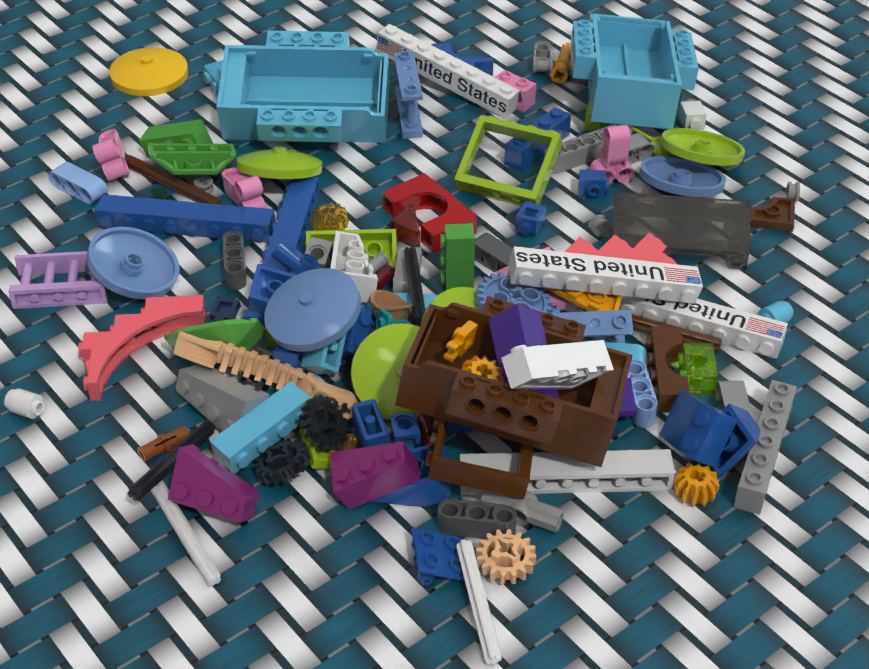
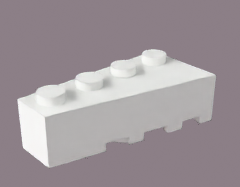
M336 231L330 269L339 270L350 276L360 292L361 302L371 303V295L376 291L378 277L376 274H373L374 268L368 262V254L364 253V245L359 234Z
M604 340L531 347L519 345L510 349L511 353L501 358L511 389L571 390L614 370Z

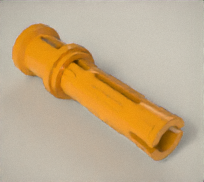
M568 42L566 45H562L559 57L554 62L550 74L551 79L556 83H563L568 78V71L571 67L569 63L571 46Z

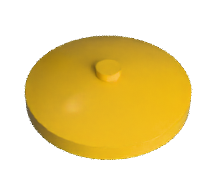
M149 47L136 49L118 57L111 64L109 74L112 85L125 94L155 96L170 92L182 85L188 76V66L186 59L176 51L166 48Z

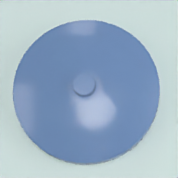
M676 156L649 157L641 162L639 171L640 177L649 185L672 194L689 197L718 195L723 192L726 183V177L718 169Z
M112 227L100 231L91 240L86 255L91 273L102 285L117 294L135 299L160 297L167 294L174 287L180 271L175 253L164 241L149 232L132 227Z
M319 268L302 272L283 283L271 296L264 315L266 328L272 339L285 349L303 352L323 348L344 336L356 322L361 309L360 292L352 278L339 270Z

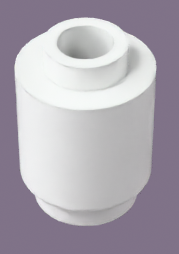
M20 388L11 389L6 394L4 405L10 412L30 419H35L41 415L45 407L41 395Z

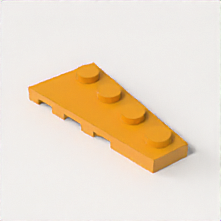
M546 288L587 311L619 310L622 296Z

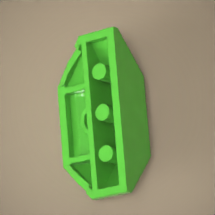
M148 143L150 158L170 176L184 178L186 176H215L236 157L233 144Z
M258 318L222 320L179 328L169 334H165L164 339L174 349L179 332L181 331L201 339L223 341L226 344L230 342L235 344V347H245L247 351H250L264 335L265 327ZM188 360L193 365H198V363Z

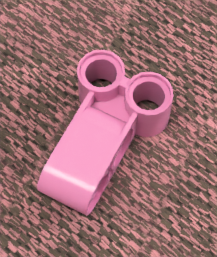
M628 125L604 128L600 158L594 160L590 165V170H605L606 179H610V183L614 179H617L620 183H626L631 181L635 175L628 161L631 139Z
M116 129L103 132L99 136V143L93 145L92 148L96 159L102 165L107 180L112 181L130 172L125 161V147Z
M228 168L221 173L226 195L238 206L266 208L261 195L263 194V186L258 176L248 177L246 174L238 171L237 168Z

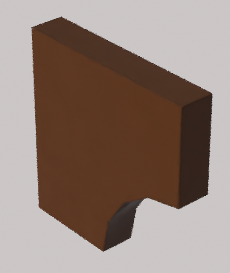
M773 197L772 201L765 206L750 207L749 227L793 232L795 199Z

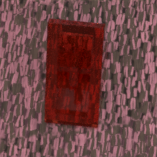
M411 204L390 220L391 229H396L397 241L410 247H420L419 224L414 204Z

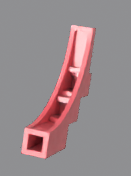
M650 232L634 248L630 247L626 241L614 235L599 250L595 249L590 242L579 237L564 251L677 264L671 257L664 254L667 246Z
M203 295L146 298L145 307L141 308V314L115 315L114 325H110V331L85 332L83 342L78 344L79 357L84 359L88 376H84L83 386L84 391L89 392L90 401L101 400L104 386L111 373L134 351L151 341L164 337L165 334H169L176 329L205 324L206 312Z

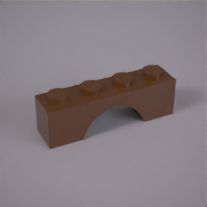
M651 326L650 336H646L645 343L646 350H650L647 357V365L652 367L649 377L651 383L654 384L653 389L658 404L657 412L670 413L681 389L690 393L688 377L681 376L668 367V365L680 361L683 346L681 327Z

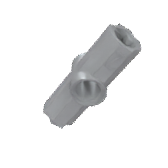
M484 490L481 497V502L504 504L513 507L517 512L516 525L525 526L531 523L553 532H558L561 527L565 510L538 501L536 495L528 490L524 499Z

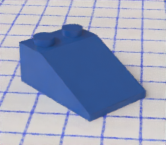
M257 264L248 301L265 312L268 301L273 293L283 283L296 275Z
M681 389L659 435L675 449L691 459L715 467L738 420Z
M443 444L441 457L452 459ZM429 445L410 450L418 460L420 480L370 502L423 507L439 504L445 499H450L452 483L428 478L430 467L425 466L428 450L433 451L434 449L429 448Z

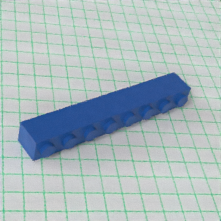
M102 194L95 208L98 228L132 227L153 233L223 239V235L229 231H239L243 234L244 241L268 243L269 235L273 234L272 227L275 221L274 209Z

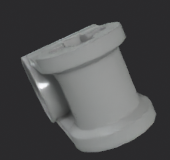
M538 41L534 45L533 74H536V72H548L551 74L553 69L551 44L546 41Z

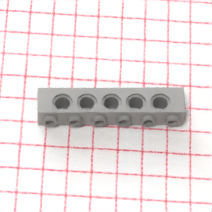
M775 380L771 381L758 422L760 428L758 442L749 450L738 485L734 508L760 515L792 410L797 386Z

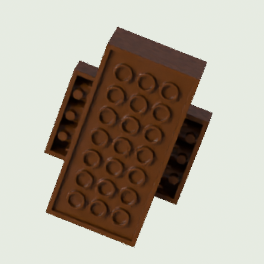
M487 296L482 310L454 302L450 303L447 307L430 304L403 365L396 406L602 467L617 423L633 355L606 347L614 370L574 389H558L560 399L527 389H511L510 384L460 369L466 360H471L475 355L480 360L485 355L489 362L496 360L488 320L516 304ZM540 312L547 345L587 342L582 340L586 325L575 320L554 316L551 313ZM469 320L478 324L473 345L461 357L458 356L453 362L443 358L444 354L449 350L446 348V344L452 340V336L458 327H462Z

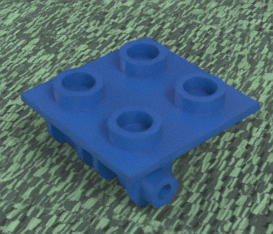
M412 527L413 540L411 546L415 552L413 557L415 567L418 569L417 580L424 586L430 585L435 576L465 581L456 545L461 542V537Z

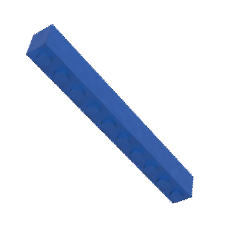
M318 175L309 178L291 179L290 182H287L286 195L282 196V207L278 208L277 222H273V234L268 237V249L264 250L263 264L260 265L290 272L270 255L283 239L299 252L302 251L306 231H308L319 196ZM248 301V309L243 311L242 319L258 318L265 327V312Z

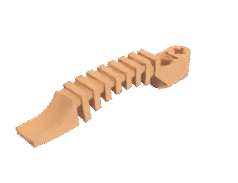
M181 331L179 332L173 354L212 369L217 362L221 364L219 372L225 373L229 366L232 367L231 374L237 375L239 370L244 372L243 377L249 378L252 374L255 375L254 380L260 382L262 378L266 379V385L271 386L274 382L277 384L276 389L278 390L291 381L310 398L317 397V393L324 394L326 397L330 396L331 403L337 401V408L339 410L344 409L343 418H348V420L352 418L351 406L359 403L354 393L314 378V373L308 372L306 375L303 369L299 367L295 369L291 367V364L280 363L281 360L269 359L267 355L263 354L261 356L256 351H247L245 347H235V344L230 342L226 344L223 341L201 339ZM344 403H347V404H348V405H347V408H348V409H345V408H344Z

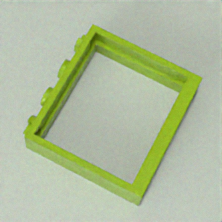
M480 115L454 178L457 190L523 206L525 201L540 205L562 147L561 134L553 130L538 129L533 125H521L512 120L504 121L494 116ZM485 131L549 145L532 191L468 175Z

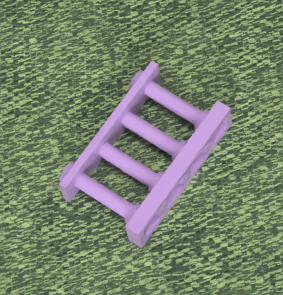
M87 251L15 255L14 259L18 275L22 277L20 285H9L8 292L13 309L107 304L108 295L106 287L93 274H91V281H77L78 272H91L86 259ZM68 273L67 282L54 283L55 274ZM45 274L44 283L30 284L31 275Z

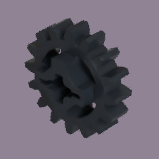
M318 395L305 401L306 404L300 408L303 413L299 415V418L304 422L300 425V428L306 430L305 438H311L310 445L318 444L319 451L325 449L327 452L343 446V442L348 440L345 433L350 431L345 426L348 418H343L344 409L339 410L337 408V401L331 403L330 396L324 398L322 395Z
M287 438L283 442L281 440L277 441L275 446H269L261 454V457L255 458L256 464L253 467L259 480L264 481L265 485H268L270 482L273 485H277L281 481L287 483L288 478L292 477L295 479L299 472L305 471L303 466L310 464L308 459L311 458V455L304 441L300 442L299 438H296L294 441L291 438Z

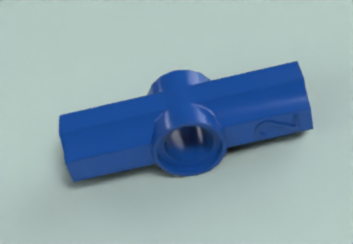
M284 239L270 255L287 268L291 274L298 275L308 270L320 268L319 262L313 256L306 253L302 254Z

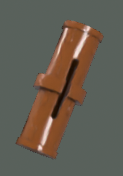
M182 425L166 435L162 433L157 436V439L139 446L137 450L143 462H147V460L163 452L169 453L172 448L176 447L190 435L188 428Z

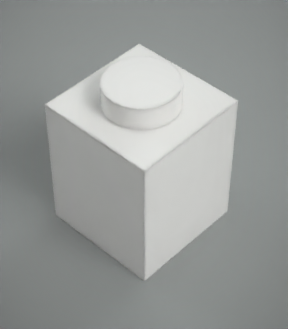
M701 101L681 102L678 119L682 128L704 131L707 114Z

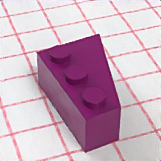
M403 441L330 452L333 493L349 510L420 480L418 460Z
M194 444L178 448L167 500L239 523L254 517L259 495L258 490L233 472L229 473L218 465L219 462L204 455Z

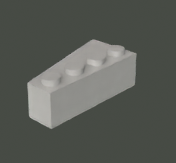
M198 364L179 369L176 391L222 432L269 398L268 393L264 391L259 393L255 391V387L249 384L242 385L238 379L234 377L228 378L224 376L223 372H219L215 368L212 369Z

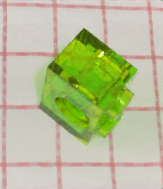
M683 343L682 352H678L677 366L682 367L679 375L688 377L690 393L693 395H715L718 373L713 343Z

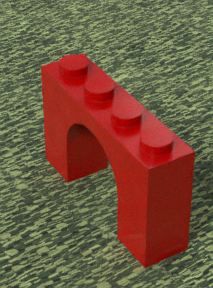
M425 173L382 191L383 209L395 220L421 209H431L442 213V215L421 224V242L433 253L442 250L440 234H444V225L473 223L474 234H477L478 219L476 214Z

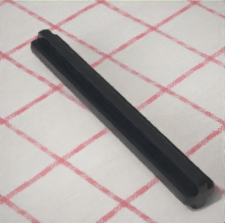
M406 247L404 255L411 304H413L414 323L419 325L425 312L418 258L415 247Z
M208 420L204 421L129 487L128 496L134 501H139L174 470L178 448L191 444L199 447L214 434L215 424Z

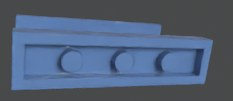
M401 51L394 53L399 87H394L402 138H422L423 129L417 100H423L415 56L414 52Z
M631 310L551 313L554 316L575 320L586 325L582 340H604V342L625 343L624 335H633Z

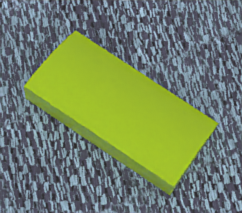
M396 229L306 231V248L310 237L332 241L334 247L336 231L359 234L364 245V253L368 254L369 260L382 251L390 261L388 264L392 266L390 270H395L397 261Z

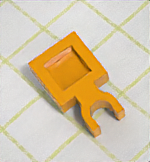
M469 320L462 327H458L452 336V340L446 344V348L449 350L444 354L443 358L453 362L458 356L461 357L473 345L478 324Z

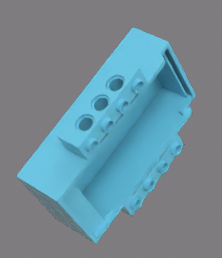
M590 13L589 21H574L570 41L573 78L587 79L591 121L673 129L681 89H695L699 70L691 32L682 29L672 31L670 21Z
M268 31L266 46L225 45L216 106L223 140L386 143L390 84L389 55L387 53H377L372 48L350 47L349 32Z

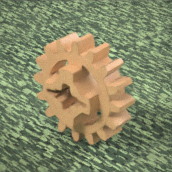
M498 529L495 536L487 533L486 540L480 539L479 547L476 548V559L478 567L481 568V575L490 574V581L493 582L498 578L501 585H504L506 580L516 584L517 577L523 581L526 580V573L532 574L533 566L536 565L535 545H530L529 537L521 539V532L512 535L511 529H508L506 534H502Z

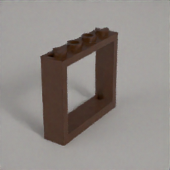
M439 418L434 419L432 430L437 431V433L432 432L429 448L434 450H428L425 463L426 467H430L429 479L524 499L530 480L534 447L520 443L516 473L441 457L448 421Z

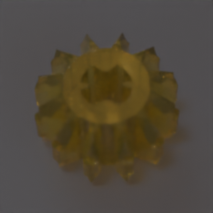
M332 202L330 204L322 203L321 206L315 207L311 215L314 231L345 230L348 227L349 220L346 208L341 207L340 204L334 205Z

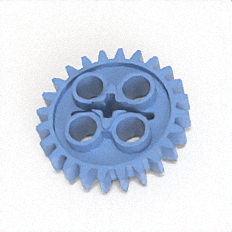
M499 272L498 276L491 273L489 278L484 277L483 281L479 282L474 298H476L474 304L478 305L477 309L482 310L486 298L489 296L500 298L516 305H524L544 313H552L553 311L551 307L553 301L549 300L550 294H544V287L537 288L534 286L511 284L509 272L507 276Z

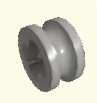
M199 176L194 180L195 187L210 194L213 193L214 186L211 177Z
M788 181L786 198L798 201L800 182L792 184L791 181Z
M599 214L590 220L589 228L595 236L601 237L610 231L611 223L607 220L606 216Z

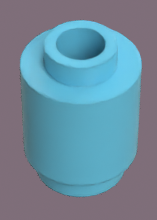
M777 301L761 309L758 315L788 323L793 317V308L786 301Z

